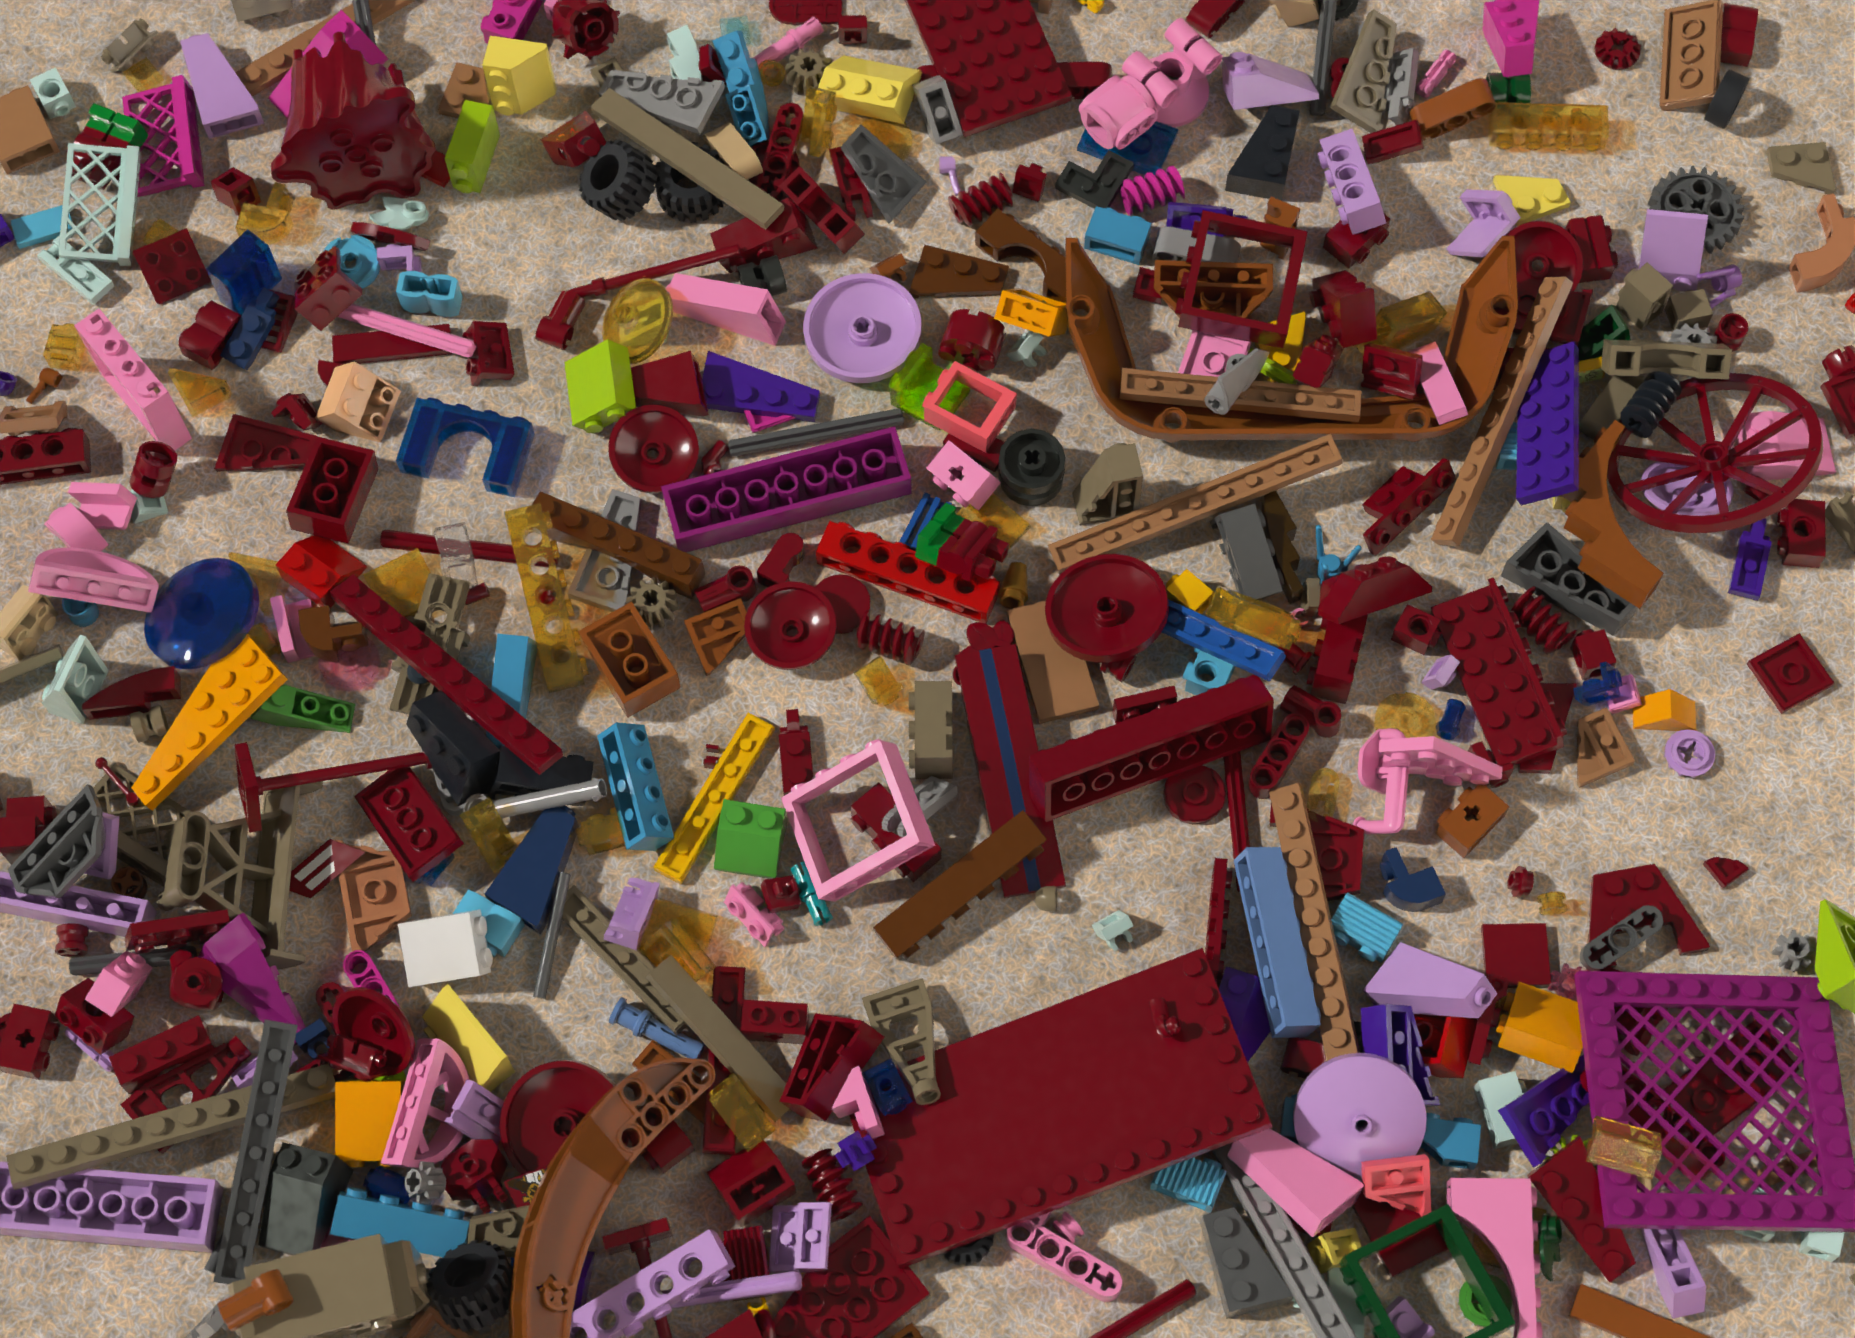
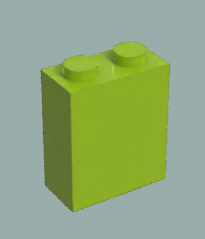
M465 100L445 156L452 186L462 193H471L472 191L481 193L500 137L493 105Z
M607 339L564 362L572 426L585 430L587 433H598L606 426L618 422L627 412L636 408L628 347Z

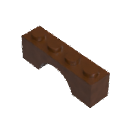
M997 209L975 232V246L997 262L1008 257H1024L1032 260L1041 268L1045 276L1042 295L1066 303V265L1063 253L1058 248L1050 247L1044 243L1033 230H1027L1021 226L1013 215L1005 214Z

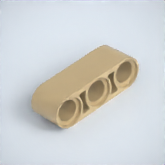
M730 122L703 134L705 144L710 146L712 151L716 150L719 153V158L723 159L727 167L746 180L763 173L756 153Z

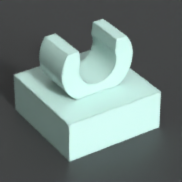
M1033 331L1025 332L1009 349L1006 355L1014 362L1023 360L1027 367H1035L1037 362L1033 360L1032 352L1034 351L1040 357L1045 356L1047 353L1043 346L1038 345L1044 337Z
M1120 910L1092 924L1096 935L1106 941L1107 945L1115 951L1118 950L1115 943V938L1118 935L1122 934L1123 938L1129 943L1133 940L1132 934L1128 931V929L1133 927L1129 916Z

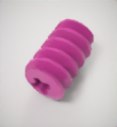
M1172 165L1167 167L1166 172L1163 169H1158L1155 175L1148 172L1145 174L1144 179L1140 175L1135 176L1133 182L1129 178L1125 179L1121 186V198L1129 216L1133 215L1134 206H1136L1140 213H1143L1144 203H1147L1149 208L1153 210L1155 208V200H1158L1163 207L1165 206L1166 197H1169L1172 202H1176V194L1179 193L1185 199L1181 175Z

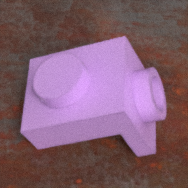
M390 244L386 247L377 248V260L381 271L406 269L407 271L422 272L420 256H415L412 245L400 246Z

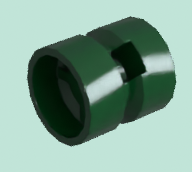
M1487 73L1486 80L1496 103L1495 110H1504L1506 106H1509L1511 110L1529 109L1531 100L1530 74L1503 77L1502 73Z

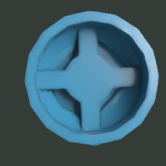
M67 598L62 599V608L74 625L86 627L92 625L99 617V607L96 603Z

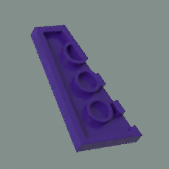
M707 352L702 382L708 409L744 413L745 410L751 411L752 415L768 417L788 415L796 417L793 420L816 421L820 399L819 390L714 352Z
M1584 1054L1579 1056L1573 1073L1566 1071L1564 1068L1559 1069L1498 1110L1532 1167H1536L1547 1157V1152L1561 1139V1134L1575 1121L1581 1108L1589 1103L1588 1092L1582 1087L1580 1082L1581 1072L1585 1070Z

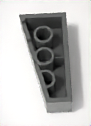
M1546 522L1506 561L1501 577L1526 590L1535 586L1536 590L1533 594L1537 596L1543 594L1545 596L1544 599L1601 630L1605 629V632L1614 636L1633 617L1637 607L1578 569L1582 560V556L1579 555L1581 550Z

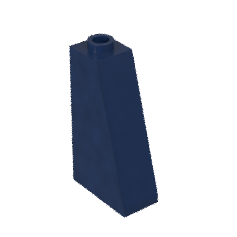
M565 805L543 810L485 892L488 900L522 918L526 926L540 935L545 928L551 911L558 872L564 873L579 830V825L575 818L576 813Z

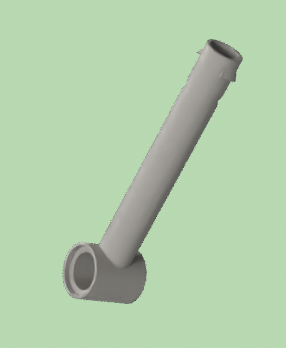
M592 777L591 781L580 784H572L491 801L485 795L478 793L466 800L463 812L469 820L484 831H493L500 826L505 817L588 800L597 802L599 799L606 797L607 787L603 779Z

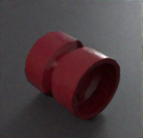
M159 441L142 443L138 449L135 465L130 476L129 484L136 493L148 498L164 496L168 492L172 474L177 463L178 455L171 446Z

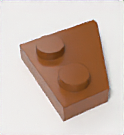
M741 598L684 620L706 676L711 675L745 637L744 622L747 611Z

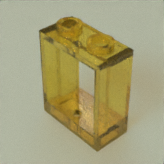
M1217 585L1206 613L1226 628L1290 650L1292 643L1297 641L1301 631V621L1285 609Z

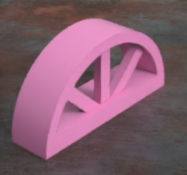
M68 547L50 549L37 556L28 592L152 613L159 584L149 572L128 560L96 550Z
M418 1038L414 1057L408 1071L381 1164L408 1168H419L420 1162H434L436 1164L447 1157L462 1139L464 1134L446 1123L445 1119L446 1117L450 1118L454 1102L466 1080L470 1079L460 1056L446 1042L440 1039ZM443 1083L445 1089L444 1111L430 1105L435 1088ZM427 1116L441 1122L436 1134L428 1144L422 1132Z

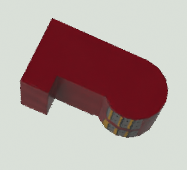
M786 533L777 540L757 570L758 583L770 587L774 584L790 581L789 573L792 568L799 565L804 559V544L798 534Z

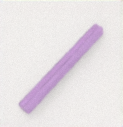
M792 1271L723 1281L716 1285L709 1283L700 1288L701 1294L685 1303L680 1300L672 1305L671 1308L798 1291L802 1288V1277L800 1273ZM672 1289L661 1290L664 1295L672 1291Z

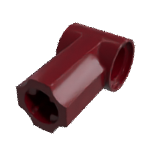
M562 291L549 316H544L539 322L535 335L536 340L560 350H566L567 345L565 344L567 340L571 341L574 325L586 304L585 299L574 291Z
M738 565L732 567L725 576L695 589L694 592L703 612H706L740 598L742 602L749 601L756 594L757 587L750 569ZM739 580L748 581L744 587L738 588L734 586Z
M1295 685L1288 690L1280 705V710L1287 714L1298 713L1307 718L1309 726L1321 737L1330 738L1339 732L1341 710L1337 704L1331 701H1322ZM1323 716H1330L1335 721L1325 724L1319 719Z

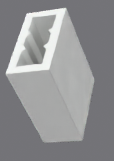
M481 909L398 924L408 987L476 977L491 972L493 957L491 950L487 948L485 938L487 923L481 914Z

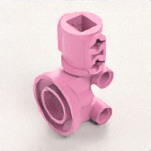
M1183 18L1175 20L1167 28L1164 35L1174 46L1173 52H1166L1151 59H1148L1141 51L1132 53L1122 66V71L1127 76L1120 78L1118 75L1111 77L1081 102L1078 110L1083 125L1089 135L1103 148L1112 149L1116 147L1117 149H1123L1152 125L1160 127L1186 125L1197 119L1206 108L1209 98V83L1206 76L1219 66L1223 56ZM1167 76H1173L1179 79L1170 80Z

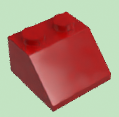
M315 535L295 542L275 564L283 580L317 605H329L330 609L336 603L331 599L330 591L352 574L358 578L367 568L365 564L332 540Z
M1414 1014L1423 1046L1419 1047L1424 1066H1429L1431 1075L1439 1078H1464L1478 1018Z

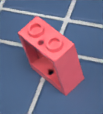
M954 361L949 370L945 368L942 371L935 391H930L926 395L922 404L924 408V421L986 453L1015 410L1017 393ZM955 381L997 402L980 428L939 407Z

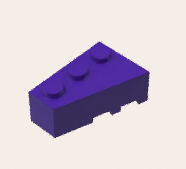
M1383 1004L1361 1008L1362 1053L1375 1054L1399 1065L1416 1083L1425 1107L1440 1106L1438 1096H1433L1428 1077L1432 1076L1429 1066H1424L1419 1047L1423 1046L1412 1007Z

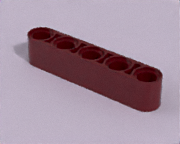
M1621 1064L1622 1075H1624L1628 1069ZM1585 1069L1581 1072L1580 1082L1582 1087L1588 1092ZM1633 1073L1624 1082L1637 1095L1647 1086ZM1652 1089L1642 1098L1655 1111L1664 1102ZM1625 1093L1626 1107H1628L1633 1100ZM1638 1104L1628 1113L1641 1126L1651 1117ZM1670 1105L1660 1114L1673 1127L1682 1118ZM1655 1120L1646 1130L1659 1143L1669 1133ZM1687 1121L1678 1130L1691 1144L1700 1134ZM1674 1137L1664 1146L1677 1159L1686 1150ZM1705 1137L1696 1146L1709 1160L1718 1150ZM1692 1153L1682 1162L1694 1175H1697L1704 1167V1164ZM1721 1154L1713 1164L1718 1168L1721 1167L1725 1162V1155ZM1708 1169L1700 1180H1705L1713 1172Z

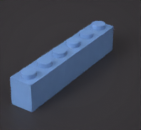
M1246 847L1233 861L1272 1038L1307 1037L1321 1026V1013L1316 1006L1313 993L1314 982L1309 975L1307 951L1302 944L1300 921L1296 917L1293 904L1294 894L1289 886L1287 877V863L1283 859L1281 847Z

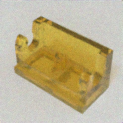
M488 797L459 816L482 857L493 873L496 874L500 872L499 869L504 867L516 849L506 855H503V853L513 848L516 843L507 830L494 803Z
M734 1072L709 1092L711 1096L709 1101L747 1152L776 1131V1128Z
M1595 1115L1592 1137H1589L1587 1142L1586 1161L1652 1180L1662 1153L1661 1134Z

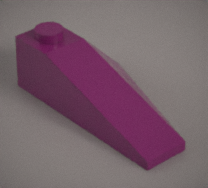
M245 913L239 914L204 943L198 957L213 962L220 969L223 978L222 991L264 1023L265 1019L296 1024L298 1025L296 1033L306 1028L290 994L281 991L277 978L280 974L276 966L269 967L261 951L266 948V945Z

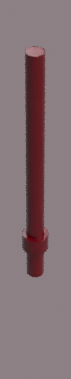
M736 244L609 279L601 277L591 280L590 284L570 290L578 293L582 298L591 295L599 297L608 294L610 290L741 256L739 245Z

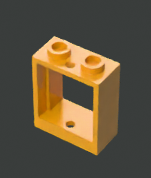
M1020 288L1002 290L994 319L1048 337L1066 333L1068 326L1066 303Z

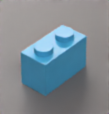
M1096 206L1085 234L1084 249L1140 265L1150 238L1151 222L1139 216L1131 217L1118 213L1112 208Z

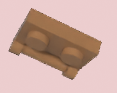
M64 400L55 401L54 405L24 408L5 406L0 414V434L8 433L10 436H17L31 430H38L40 433L52 432L59 427L62 419L67 418V404Z

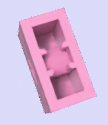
M949 440L926 468L935 475L931 481L944 491L950 487L955 491L952 498L965 508L971 504L978 511L1001 483Z

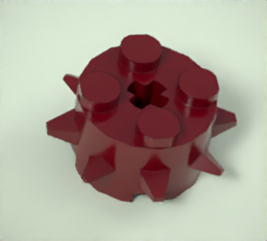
M558 0L553 7L554 33L552 38H557L565 44L564 57L567 59L576 53L587 56L589 60H592L593 56H598L609 49L607 44L613 43L615 40L613 34H618L619 20L617 16L620 15V11L612 9L607 4V0Z

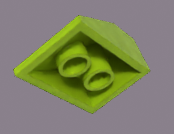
M1824 899L1820 902L1815 960V972L1819 979L1817 986L1825 999H1831L1839 1004L1842 1009H1848L1855 1014V917L1827 899Z

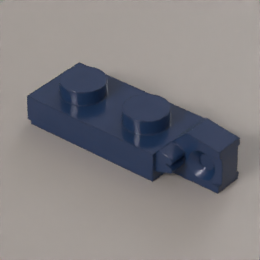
M263 288L257 299L251 300L221 352L220 356L246 371L250 368L276 322V319H274L276 311L273 308L280 296Z

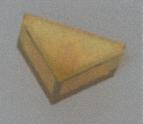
M169 368L168 374L192 417L229 399L232 394L226 380Z

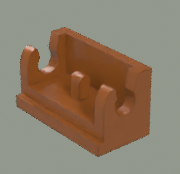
M1270 197L1267 203V214L1264 216L1265 223L1297 229L1300 208ZM1260 242L1262 248L1277 254L1278 258L1284 260L1289 250L1286 247Z

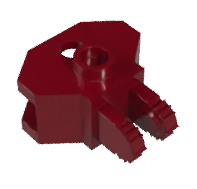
M472 1139L444 1158L440 1168L443 1169L442 1173L446 1178L445 1190L453 1201L472 1200L475 1205H479L484 1214H487L491 1210L485 1198L494 1193L502 1204L509 1200L502 1190L503 1185L500 1182L508 1163L493 1139ZM463 1155H470V1157L464 1159L462 1163L460 1162V1159Z

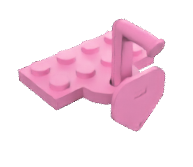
M1377 729L1360 748L1358 777L1364 787L1386 795L1384 820H1365L1364 817L1359 816L1354 820L1353 825L1364 829L1365 834L1398 833L1403 828L1405 820L1409 774L1426 775L1429 778L1442 779L1443 784L1449 786H1460L1462 781L1485 785L1489 784V780L1502 779L1503 767L1435 736L1406 738L1404 733L1398 729Z

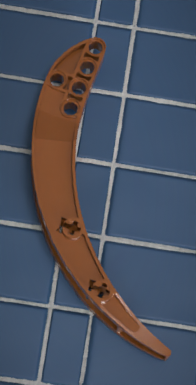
M672 1058L657 1061L636 1070L611 1088L591 1108L564 1141L541 1178L520 1233L511 1278L509 1338H570L576 1290L583 1263L596 1228L631 1163L674 1118L712 1085L716 1075L715 1069L708 1061L693 1058ZM692 1070L700 1074L702 1078L701 1084L693 1081ZM625 1086L633 1090L635 1095L634 1101L628 1100L625 1097ZM669 1091L677 1094L679 1098L678 1105L673 1104L669 1100ZM646 1111L654 1115L656 1119L655 1126L648 1124L645 1120ZM623 1132L631 1136L632 1147H627L622 1142L621 1136Z

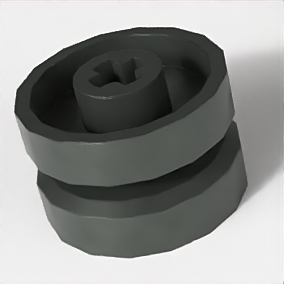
M1031 428L1018 431L1007 438L1000 451L998 477L1001 482V489L1009 499L1020 505L1037 506L1046 504L1057 496L1063 486L1066 458L1063 446L1056 437L1044 430Z

